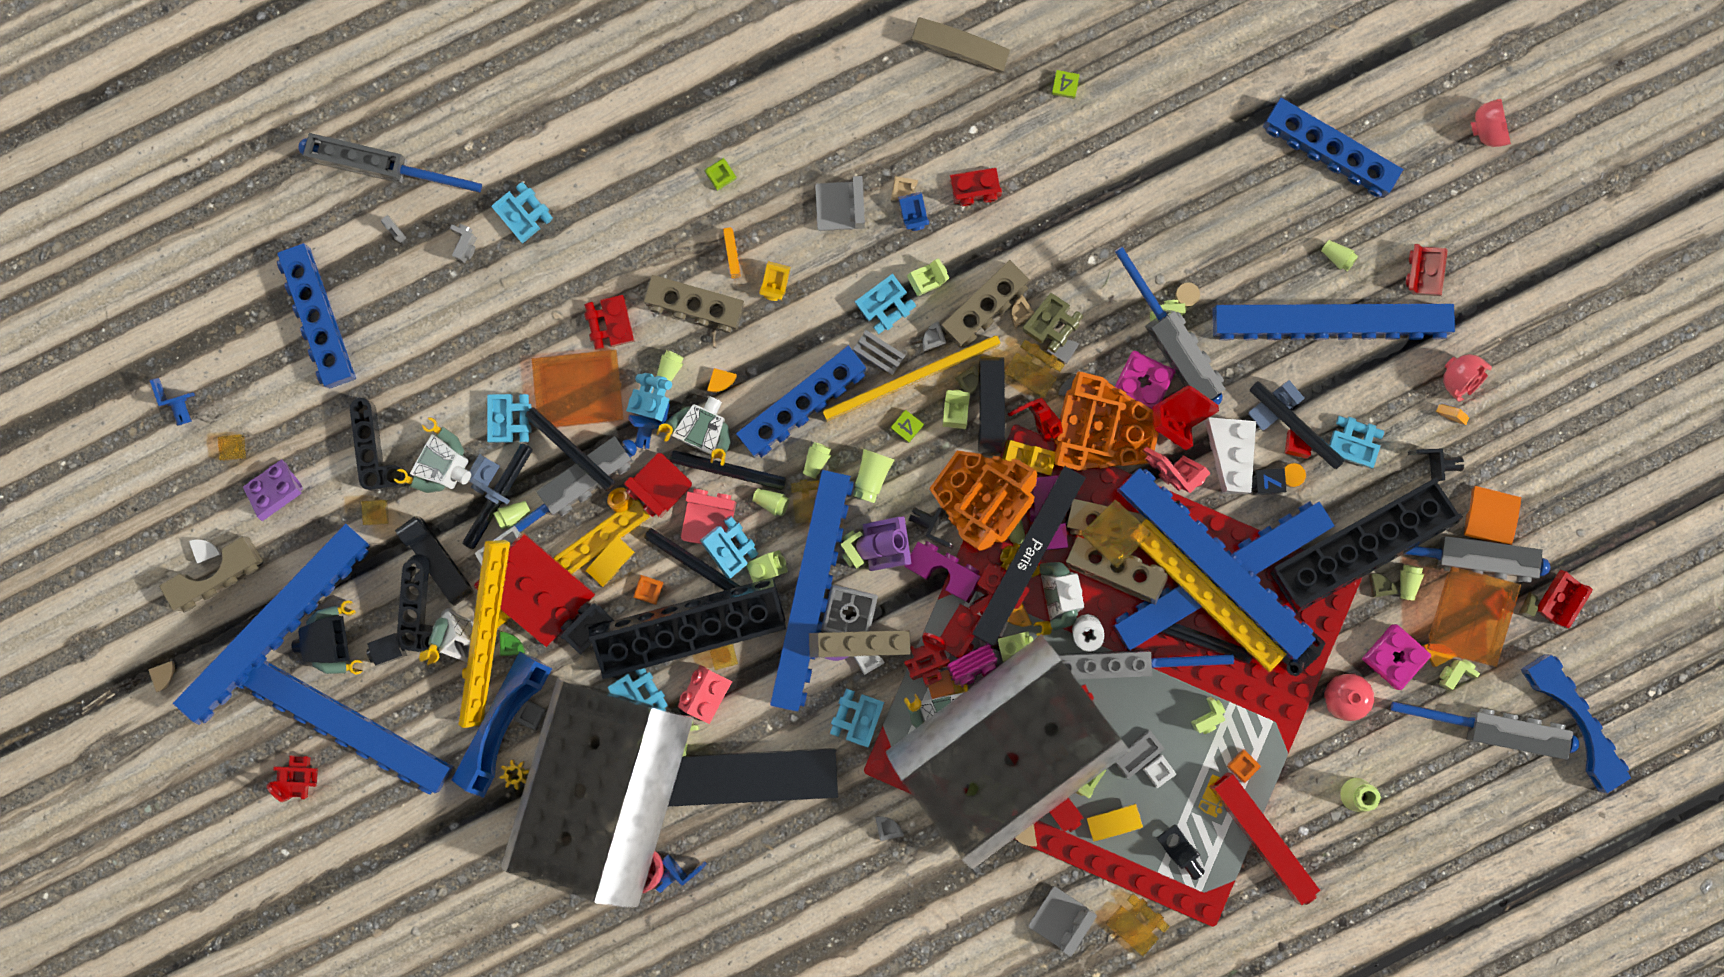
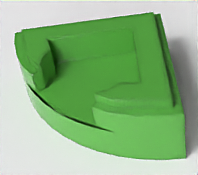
M500 632V656L518 655L519 652L525 653L523 644L516 636L507 632Z

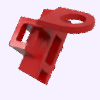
M1043 398L1027 402L1007 413L1008 417L1028 408L1034 416L1038 433H1042L1046 442L1063 433L1061 420Z
M924 632L922 635L924 645L914 649V646H911L910 649L914 658L905 661L904 664L908 668L910 678L914 681L922 677L927 687L943 680L939 670L948 667L950 659H947L945 654V641L936 635Z
M289 756V766H274L273 770L277 771L276 781L269 782L266 787L275 799L280 802H286L292 797H301L302 800L308 797L309 787H316L318 779V768L310 767L311 757Z

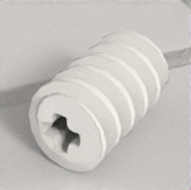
M1086 614L1078 617L1072 627L1075 643L1085 651L1098 649L1103 644L1104 630L1101 622L1094 615ZM1090 629H1092L1093 633H1088L1086 636L1084 635V631L1088 632Z

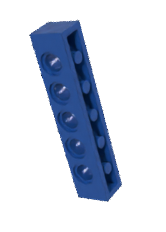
M1283 98L1278 100L1262 126L1270 136L1282 138L1287 141L1286 144L1289 147L1306 152L1307 157L1311 160L1323 162L1328 165L1327 168L1330 171L1348 177L1349 182L1357 186H1364L1371 195L1378 198H1385L1391 192L1404 170ZM1286 122H1292L1296 130L1291 131L1287 129ZM1306 134H1313L1316 138V142H1309L1306 138ZM1327 145H1331L1336 149L1335 155L1328 153ZM1347 157L1355 159L1356 167L1348 164ZM1368 169H1372L1376 172V179L1369 177L1367 173Z
M303 243L278 252L279 260L277 261V266L281 274H285L287 282L284 285L288 295L292 296L295 302L292 308L295 316L300 318L303 326L300 327V331L304 340L309 342L310 349H308V354L313 363L316 362L318 368L316 377L319 383L331 389L356 380L311 248ZM303 268V275L300 278H295L296 270ZM306 290H311V297L308 300H303V293ZM319 312V319L311 323L310 316L312 313ZM326 333L327 341L319 345V336ZM334 355L335 363L331 367H327L326 359Z
M848 345L737 432L736 435L754 458L758 455L761 458L772 450L770 446L777 440L781 443L791 435L789 431L795 426L798 428L802 427L809 421L808 416L814 411L818 414L828 406L826 402L833 396L837 399L847 391L845 387L853 382L855 385L865 377V365ZM837 369H844L847 372V377L843 380H837L833 374ZM820 383L826 384L829 388L828 392L824 395H819L815 392V387ZM800 398L809 400L810 405L807 409L801 410L796 406ZM786 412L791 415V420L788 424H780L778 422V416L781 413ZM763 427H769L772 430V435L768 439H762L759 436V431Z

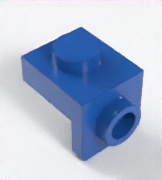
M921 192L898 197L906 229L918 231L929 224Z

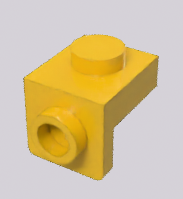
M768 261L759 294L764 295V298L768 300H782L786 292L791 267Z

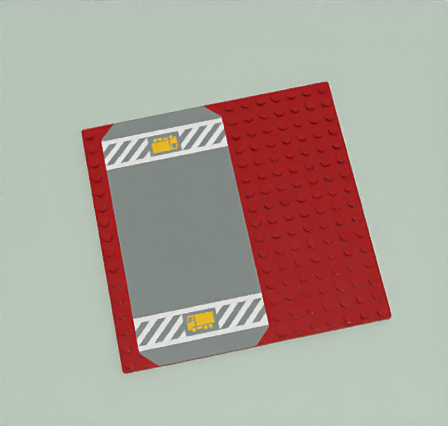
M1014 425L1007 440L1040 447L1053 452L1056 451L1057 447L1054 440L1050 439L1046 442L1043 435L1020 425ZM1006 442L1003 447V452L999 456L1000 458H1003ZM1054 462L1051 476H1059L1063 466L1055 465ZM1108 466V468H1088L1087 470L1072 469L1086 477L1074 499L1139 513L1117 492L1132 474L1114 466ZM1037 473V478L1049 477V475ZM1171 492L1173 495L1171 499L1173 501L1180 500V503L1191 512L1189 516L1195 522L1197 520L1201 521L1208 529L1206 533L1212 539L1217 537L1226 546L1224 548L1225 551L1230 550L1233 553L1239 549L1238 544L1248 538L1253 541L1260 537L1258 532L1261 530ZM1029 509L1021 519L1025 536L1033 523L1029 519ZM1068 511L1065 517L1063 518L1061 524L1066 523ZM1091 514L1086 517V524L1089 527L1095 528L1098 524L1096 516ZM1111 520L1109 528L1112 532L1118 533L1121 530V524L1117 520ZM1139 525L1134 526L1133 532ZM1066 529L1068 547L1046 550L1039 562V566L1041 563L1061 562L1067 567V558L1078 536L1070 534V529ZM1084 533V536H1079L1083 539L1085 536L1093 538V534ZM1007 538L1006 541L994 542L991 547L979 551L963 540L956 558L959 559V565L966 567L969 564L980 571L978 575L982 576V572L988 564L993 566L995 563L1001 566L1004 563L1000 560V555L1006 546L1011 545L1013 547V543ZM1108 538L1107 542L1096 540L1098 545L1105 548L1106 546H1112L1126 557L1129 555L1138 557L1147 566H1151V564L1159 566L1137 544L1131 543V546L1127 547L1116 544L1117 540ZM1303 548L1296 549L1255 574L1261 580L1259 584L1265 590L1269 588L1278 596L1276 601L1282 606L1287 605L1291 609L1292 607L1270 573L1275 566L1304 551L1305 549ZM1096 554L1089 558V561L1093 564H1097L1102 560V557ZM1069 569L1070 572L1077 573L1082 589L1084 608L1078 612L1077 618L1086 614L1094 615L1098 618L1104 630L1103 644L1094 651L1082 650L1074 641L1073 625L1056 631L1052 629L1051 634L1043 636L1056 654L1127 651L1112 626L1117 623L1115 619L1125 612H1128L1129 615L1136 612L1135 606L1144 600ZM949 573L923 633H931L940 637L959 604L969 608L970 603L988 592L978 587L970 603H967L945 590L950 582ZM1041 573L1031 577L1026 587L1030 588L1022 602L1032 625L1021 627L1006 622L999 636L1007 637L1029 631V635L1035 639L1038 637L1036 634L1041 633L1042 626H1034V624L1040 621H1051ZM1138 573L1133 579L1138 583H1142L1147 577L1142 573ZM1167 574V581L1163 589L1169 587L1172 590L1178 584ZM1362 578L1294 616L1300 624L1302 622L1306 623L1326 643L1320 656L1298 676L1289 674L1287 664L1282 660L1268 672L1254 657L1249 664L1234 659V664L1152 668V676L1054 680L1052 672L1051 677L1043 673L1040 678L1035 679L1029 684L1038 696L1028 704L1024 703L1018 693L1003 703L1001 706L1059 785H1062L1072 777L1086 754L1096 759L1120 740L1128 747L1148 730L1154 734L1165 748L1155 758L1162 754L1176 773L1174 777L1157 789L1142 768L1127 779L1115 763L1107 768L1094 788L1091 798L1078 795L1077 793L1069 797L1083 816V819L1080 820L1081 825L1072 832H1069V830L1063 832L1048 812L1034 823L1037 846L1030 847L1209 926H1216L1251 842L1209 786L1227 772L1234 774L1226 765L1244 749L1261 767L1245 784L1236 775L1235 777L1261 812L1264 813ZM1202 607L1176 622L1179 625L1241 646ZM1090 629L1088 632L1084 631V635L1086 636L1088 633H1093L1092 629ZM1162 633L1156 634L1132 649L1149 650L1151 658L1221 655ZM922 636L916 648L924 645ZM974 637L971 642L974 645L971 652L985 646L986 642ZM1314 641L1312 644L1317 646L1316 641ZM993 649L995 657L998 658L996 665L998 667L1003 663L1000 651ZM945 651L947 659H950V663L958 659ZM948 667L940 669L939 671L941 672L948 670ZM907 668L864 767V773L996 832L1002 830L1038 803L1040 799L982 721L955 740L957 749L944 752L941 750L904 779H900L886 751L916 729L911 723L909 708L905 704L904 699L907 697L909 702L912 703L915 701L914 694H917L921 701L932 699L929 688L925 686L923 678L921 677L913 681L909 676L910 673ZM980 674L974 677L975 682L968 685V689L984 678L983 675ZM952 680L955 693L950 695L964 693L961 685H954ZM1086 684L1088 691L1093 694V703L1097 712H1100L1103 719L1101 722L1104 729L1095 732L1093 725L1090 724L1086 726L1090 734L1089 736L1067 745L1048 699L1070 690L1074 699L1078 698L1080 694L1077 687ZM1211 696L1216 701L1220 700L1225 709V713H1223L1225 721L1217 724V728L1210 733L1203 734V732L1198 733L1195 731L1191 721L1212 711L1206 698ZM1084 704L1079 705L1078 709L1082 718L1088 717L1089 715ZM1050 743L1062 744L1068 752L1067 761L1060 767L1048 765L1043 758V751ZM975 774L988 775L994 781L1012 784L1015 789L1020 790L1008 824L962 808L969 783ZM1132 804L1137 805L1143 825L1142 828L1093 842L1087 822L1089 816L1109 812L1113 809ZM1174 824L1179 827L1188 842L1200 853L1196 860L1205 870V873L1197 880H1192L1185 868L1180 869L1157 840L1159 835ZM1169 835L1166 840L1167 845L1175 846L1179 841L1178 835Z

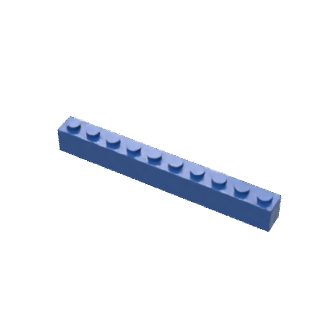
M1454 304L1216 305L1212 309L1213 337H1220L1222 341L1234 340V337H1243V340L1248 341L1258 340V336H1267V340H1281V336H1291V340H1304L1305 336H1314V340H1327L1329 336H1338V340H1350L1352 336H1361L1362 340L1376 339V336H1385L1386 340L1400 339V336H1409L1411 340L1423 339V336H1432V339L1438 340L1447 339V335L1455 332Z
M1140 468L1136 470L1117 492L1145 519H1148L1287 654L1286 656L1291 660H1296L1316 640L1312 635L1313 630L1304 622L1300 624L1294 618L1296 614L1287 605L1282 606L1276 601L1278 596L1269 588L1265 590L1259 584L1261 581L1259 577L1252 571L1247 572L1241 567L1243 562L1234 554L1230 556L1224 550L1226 546L1217 537L1212 539L1206 533L1207 527L1199 520L1195 522L1189 516L1191 512L1182 503L1177 505L1171 499L1173 497L1172 493L1164 486L1160 488L1154 482L1155 477L1148 470L1142 471Z
M822 470L770 706L797 712L799 711V706H805L807 693L803 692L804 684L810 683L812 669L808 668L810 659L815 660V658H810L809 633H821L823 622H819L820 612L825 613L828 599L824 598L825 589L831 588L833 575H829L830 566L836 565L838 552L834 551L836 542L841 543L843 528H839L841 518L846 519L849 505L844 503L846 495L851 496L854 484L853 481H850V476Z
M1309 501L1298 508L1300 511L1293 517L1291 513L1285 515L1278 520L1280 523L1278 526L1272 529L1269 525L1258 532L1260 537L1253 541L1248 538L1238 544L1239 549L1231 553L1230 550L1226 552L1230 556L1232 554L1236 555L1243 562L1241 567L1244 570L1257 574L1335 525L1320 501L1314 504ZM1178 584L1172 590L1169 587L1163 589L1156 605L1143 601L1135 606L1136 612L1131 615L1128 612L1120 615L1115 619L1117 623L1112 627L1126 650L1129 651L1201 608V606Z
M345 524L185 689L173 704L193 723L200 725L202 722H208L214 715L213 710L219 704L223 705L231 698V692L236 686H242L249 679L248 674L254 668L258 669L267 659L265 656L271 650L275 651L284 642L282 638L288 632L292 633L300 626V620L305 614L309 615L317 608V602L323 596L327 597L335 589L334 584L340 578L344 579L352 571L351 566L357 560L359 562L368 555V549L371 546Z
M265 661L258 669L254 668L248 674L249 679L239 687L251 689V694L258 699L265 700L266 698L274 702L272 706L282 712L290 711L294 714L293 718L304 724L307 722L315 726L314 730L325 736L330 734L336 737V743L344 747L350 745L357 749L355 753L365 759H369V757L378 761L376 765L387 771L392 769L398 772L397 777L408 783L412 780L419 784L418 788L427 794L431 795L432 792H440L454 767L268 661Z

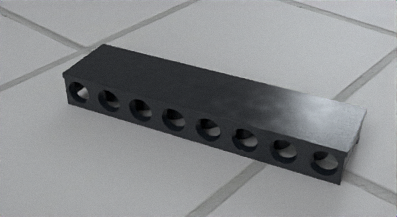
M1437 477L1275 566L1270 574L1295 614L1458 524L1463 516L1461 513L1458 514L1438 484L1439 480Z
M773 577L589 627L588 631L603 680L786 629V619Z
M823 748L682 756L668 807L838 798L836 749Z

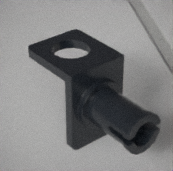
M1443 448L1408 451V455L1429 454L1431 480L1437 477L1439 482L1445 481V472H1461L1464 469V464L1455 465V463L1464 462L1463 457H1444Z
M914 507L912 513L920 516V518L910 514L909 521L927 528L926 537L953 550L954 546L951 543L934 536L945 511L939 507L936 514L931 515Z
M1314 632L1312 635L1316 638L1317 646L1311 644L1296 660H1291L1288 656L1282 659L1287 664L1289 674L1293 676L1300 675L1303 670L1320 656L1326 643Z
M1176 824L1157 837V840L1168 856L1180 869L1185 868L1192 880H1197L1204 875L1205 870L1196 860L1200 853L1188 842ZM1171 834H1176L1179 837V841L1175 846H1168L1166 843L1168 836Z

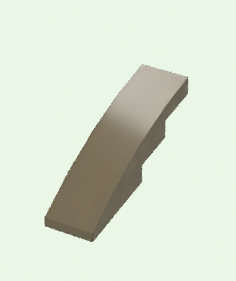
M921 17L917 19L911 37L912 41L951 58L958 57L974 65L980 64L999 73L1004 71L1010 49L984 38Z

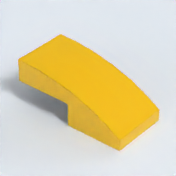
M1007 440L1002 459L1007 461L1012 459L1020 460L1035 469L1037 473L1051 476L1055 462V452Z
M616 536L586 569V572L604 587L635 552L619 536Z
M1136 804L1120 807L1087 818L1093 842L1143 827Z

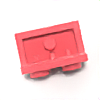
M699 665L698 669L691 676V682L687 690L682 693L678 707L687 714L710 724L732 681Z

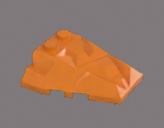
M1078 371L1072 382L1071 389L1066 392L1060 415L1063 433L1054 439L1055 444H1057L1055 465L1067 466L1075 470H1087L1088 468H1108V466L1148 464L1145 460L1147 455L1143 450L1148 447L1155 451L1159 435L1153 426V410L1140 401L1134 400L1126 392L1110 384L1105 378Z
M957 450L929 489L941 508L948 514L951 523L956 526L960 537L981 551L991 547L994 542L1006 541L1033 504L1034 496L1030 492L1036 486L1037 471L1017 459L1007 461L998 456L987 458L982 454Z

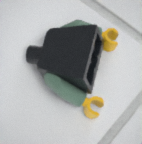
M344 601L341 607L335 605L317 610L306 621V626L299 628V639L292 641V651L295 654L301 653L304 662H311L314 668L325 674L346 673V671H351V673L356 675L362 673L363 671H355L353 669V664L363 663L362 660L356 659L351 664H346L345 662L350 661L344 617L339 616V614L354 615L356 613L355 610L345 612V606L353 604L352 601Z

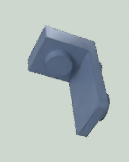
M1290 380L1272 392L1289 409L1305 399ZM1262 402L1248 412V415L1253 421H1256L1261 430H1265L1279 419Z
M479 454L469 470L471 473L469 482L473 483L470 488L482 495L484 492H487L485 497L496 504L502 501L508 505L509 499L488 487L500 466Z

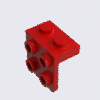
M1186 386L1153 406L1154 429L1170 439L1174 444L1187 450L1193 446L1192 427L1218 413L1219 405L1192 386Z
M657 453L634 478L630 477L624 483L628 487L625 491L635 501L638 498L645 503L643 509L652 517L657 515L660 518L692 487L691 480L662 453Z

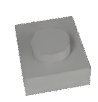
M451 224L450 230L461 236L452 256L456 260L465 263L474 254V243L477 238L472 234L471 228L459 224L458 227Z

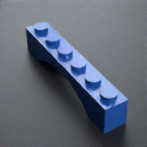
M519 652L451 779L463 790L484 798L495 777L498 751L510 722L523 704L542 689L552 670L551 667L530 655Z
M1544 654L1520 670L1533 690L1555 699L1575 719L1582 732L1586 747V773L1598 792L1609 793L1631 779L1627 772L1629 767L1614 752L1616 747L1613 742L1603 735L1601 731L1603 727L1589 713L1588 703L1576 693V685L1562 671L1563 665L1561 661L1552 654Z

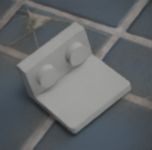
M854 176L853 182L819 183L815 185L817 228L819 231L865 229L862 176Z
M1053 886L1028 926L1072 957L1097 915L1088 907L1056 886Z

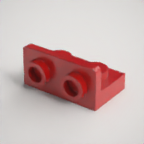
M997 167L950 175L954 204H960V206L965 207L973 205L974 201L983 200L984 203L997 201V197H1001L1002 188H1000Z
M959 604L940 636L945 641V651L958 659L971 653L974 647L971 642L975 637L972 635V632L981 618L979 614L973 615L969 608Z

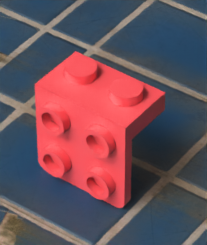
M1148 447L1143 450L1147 455L1145 460L1154 469L1157 467L1161 472L1159 477L1166 484L1169 485L1171 483L1178 491L1183 489L1191 493L1196 487L1201 486L1205 478L1211 474L1205 466L1185 456H1182L1172 465L1165 456Z
M694 489L693 493L687 492V508L681 539L687 542L702 544L700 540L715 527L721 526L724 531H727L728 527L724 520L728 516L734 517L736 502L731 500L730 495L717 493V497L707 496L708 491Z

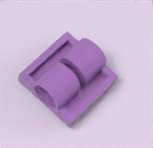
M281 459L243 486V489L256 516L261 521H264L302 494L303 487L296 476L290 471L288 465Z
M904 516L863 524L864 536L858 539L856 547L859 556L864 560H868L869 571L912 564Z

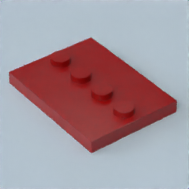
M522 532L509 547L500 609L547 647L562 631L560 627L569 618L573 619L578 614L577 610L586 601L589 602L595 596V593L534 540ZM479 580L474 584V588H476L477 590L479 587Z

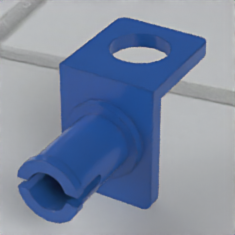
M160 379L150 380L158 406H171L176 425L179 426L192 422L185 401H187L186 398L195 396V393H188L167 400Z
M669 403L662 421L643 416L629 415L628 419L631 424L638 427L636 447L643 449V445H645V449L650 448L653 429H658L661 424L666 423Z
M668 854L662 859L663 865L666 867L661 878L663 883L656 890L662 893L675 880L683 886L701 871L707 863L704 861L687 876L671 855Z

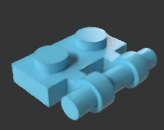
M521 182L516 187L520 193L519 196L515 198L509 191L491 207L523 244L540 230V227L535 222L537 219L541 218L548 224L552 221L553 217L549 214L547 206L541 204L535 197V192L532 188H528ZM525 202H528L534 209L530 214L521 206Z
M893 274L855 301V304L868 321L876 316L880 320L873 327L878 335L885 329L887 331L893 327L892 324L900 318H906L910 315V311L916 307L912 299L905 304L900 300L907 292ZM894 304L897 310L886 316L883 311Z
M649 373L638 374L635 379L637 383L641 384L640 390L633 389L626 411L662 421L670 400L664 396L666 390L672 388V382L662 376L654 377V375Z
M512 394L487 395L488 443H513V433H520V442H529L531 425H529V420L525 417L526 412L531 408L529 395H519V404H513ZM513 412H519L520 425H513Z
M1338 416L1336 425L1344 427L1343 433L1336 430L1333 431L1329 445L1344 460L1370 469L1374 468L1380 445L1372 443L1373 437L1382 439L1384 430L1378 429L1376 425L1370 423L1366 425L1357 422L1355 418L1349 416L1348 418ZM1353 430L1363 433L1364 438L1360 439L1351 436Z
M728 516L724 520L728 527L727 531H724L721 526H717L700 540L724 575L729 579L748 564L743 557L746 553L751 559L759 554L754 548L755 544L752 539L746 537L742 531L743 527L732 516ZM734 536L741 544L739 548H736L731 541V538Z
M645 668L635 671L639 676V679L633 681L630 675L627 674L608 687L633 728L650 718L652 710L649 706L656 703L660 711L668 706L663 698L665 695L662 690L659 691L652 681V674L650 672L647 673ZM642 685L646 687L651 695L646 700L638 689Z
M846 688L843 697L839 699L838 704L840 706L836 718L833 717L831 724L833 726L830 734L839 737L842 728L849 730L846 740L868 748L884 702L861 694L859 703L852 701L855 691ZM849 708L856 710L852 723L845 721Z

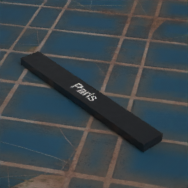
M1067 466L1063 467L974 628L973 636L994 646L1086 477Z

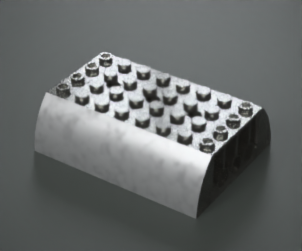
M1039 635L970 687L968 691L962 693L889 748L886 754L900 779L959 857L970 868L974 869L1130 751L1042 635ZM1053 722L1057 724L1058 731L1055 735L1048 736L1044 733V727L1047 723ZM1010 752L1018 755V761L1013 766H1009L1004 762L1005 755ZM971 782L978 785V792L972 796L964 792L966 784Z
M558 677L501 868L507 873L596 903L622 907H638L694 717ZM593 736H597L600 739V746L596 750H593L590 746V740ZM579 784H583L586 788V793L582 798L576 794V787ZM565 832H569L572 837V841L568 846H565L561 839Z

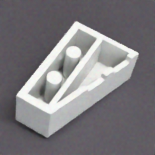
M1208 417L1204 420L1205 428H1207L1222 493L1243 495L1251 493L1256 421Z

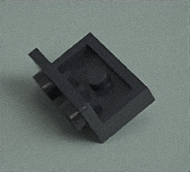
M595 600L591 603L586 601L577 610L579 615L574 620L569 618L560 627L562 630L560 637L565 639L580 655L592 644L589 639V627L615 621Z

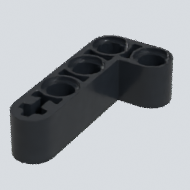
M980 357L978 453H1002L1005 441L1004 357Z
M365 398L353 400L350 405V416L360 485L370 491H383L404 487L407 483L402 485L393 483L391 475L398 469H405L397 465L384 466L376 406ZM364 405L367 407V410H364L362 414L359 412V409H362ZM369 427L371 434L367 439H363L361 432L364 428ZM372 450L374 458L371 462L367 463L364 455L367 451ZM400 473L401 478L399 481H403L405 479V474ZM371 474H375L377 477V482L373 486H369L367 483V479Z
M414 516L395 530L398 537L407 547L411 548L415 554L424 555L428 559L429 574L453 606H456L474 593L470 583L421 517Z
M421 554L411 556L402 567L397 626V644L399 647L415 652L429 649V636H431L433 631V625L425 624L429 561ZM409 586L415 587L419 595L412 594ZM408 610H413L417 618L409 616ZM406 633L413 634L415 641L409 640L406 637Z

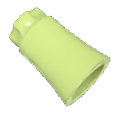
M863 449L862 461L854 485L856 488L853 496L875 503L877 494L880 493L894 459Z
M1352 778L1345 782L1341 788L1340 796L1342 803L1349 810L1355 812L1371 811L1378 807L1381 799L1380 793L1366 780ZM1363 793H1365V799H1364V800H1362V795H1363Z

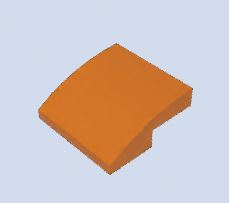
M1474 486L1471 491L1470 510L1466 514L1464 535L1493 543L1512 545L1519 518L1521 497Z

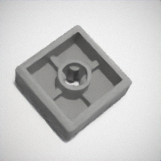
M831 585L821 631L826 633L870 631L878 596ZM851 606L853 611L857 612L856 617L846 620V615L842 614L843 609L847 610Z

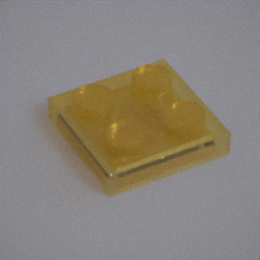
M1116 500L1081 533L1116 568L1151 535L1150 531Z

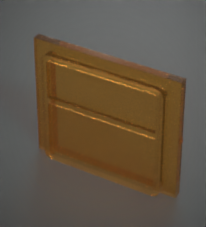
M617 350L531 358L536 409L556 428L624 420Z
M1451 566L1429 634L1427 649L1497 667L1521 584Z

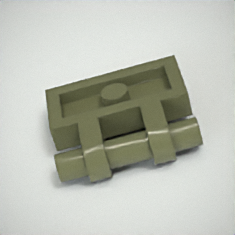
M1050 293L1024 325L1023 332L1041 344L1048 337L1052 340L1048 349L1055 353L1059 347L1065 345L1067 342L1066 338L1070 333L1076 331L1079 327V322L1083 315L1076 311L1072 317L1066 313L1070 309V305L1053 293ZM1061 321L1065 326L1058 333L1054 328Z

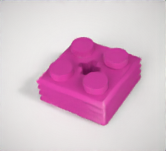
M1133 351L1115 387L1123 390L1128 396L1136 401H1140L1153 410V406L1162 401L1176 371L1137 351ZM1146 377L1149 385L1142 388L1138 378Z
M1392 624L1362 657V660L1393 688L1402 690L1430 659L1431 654L1398 624ZM1400 652L1401 660L1394 662L1395 657L1393 653Z
M987 644L949 663L948 671L950 676H952L954 685H961L963 688V685L967 684L968 686L975 682L974 677L980 674L985 677L996 669L998 658L995 657L991 645Z

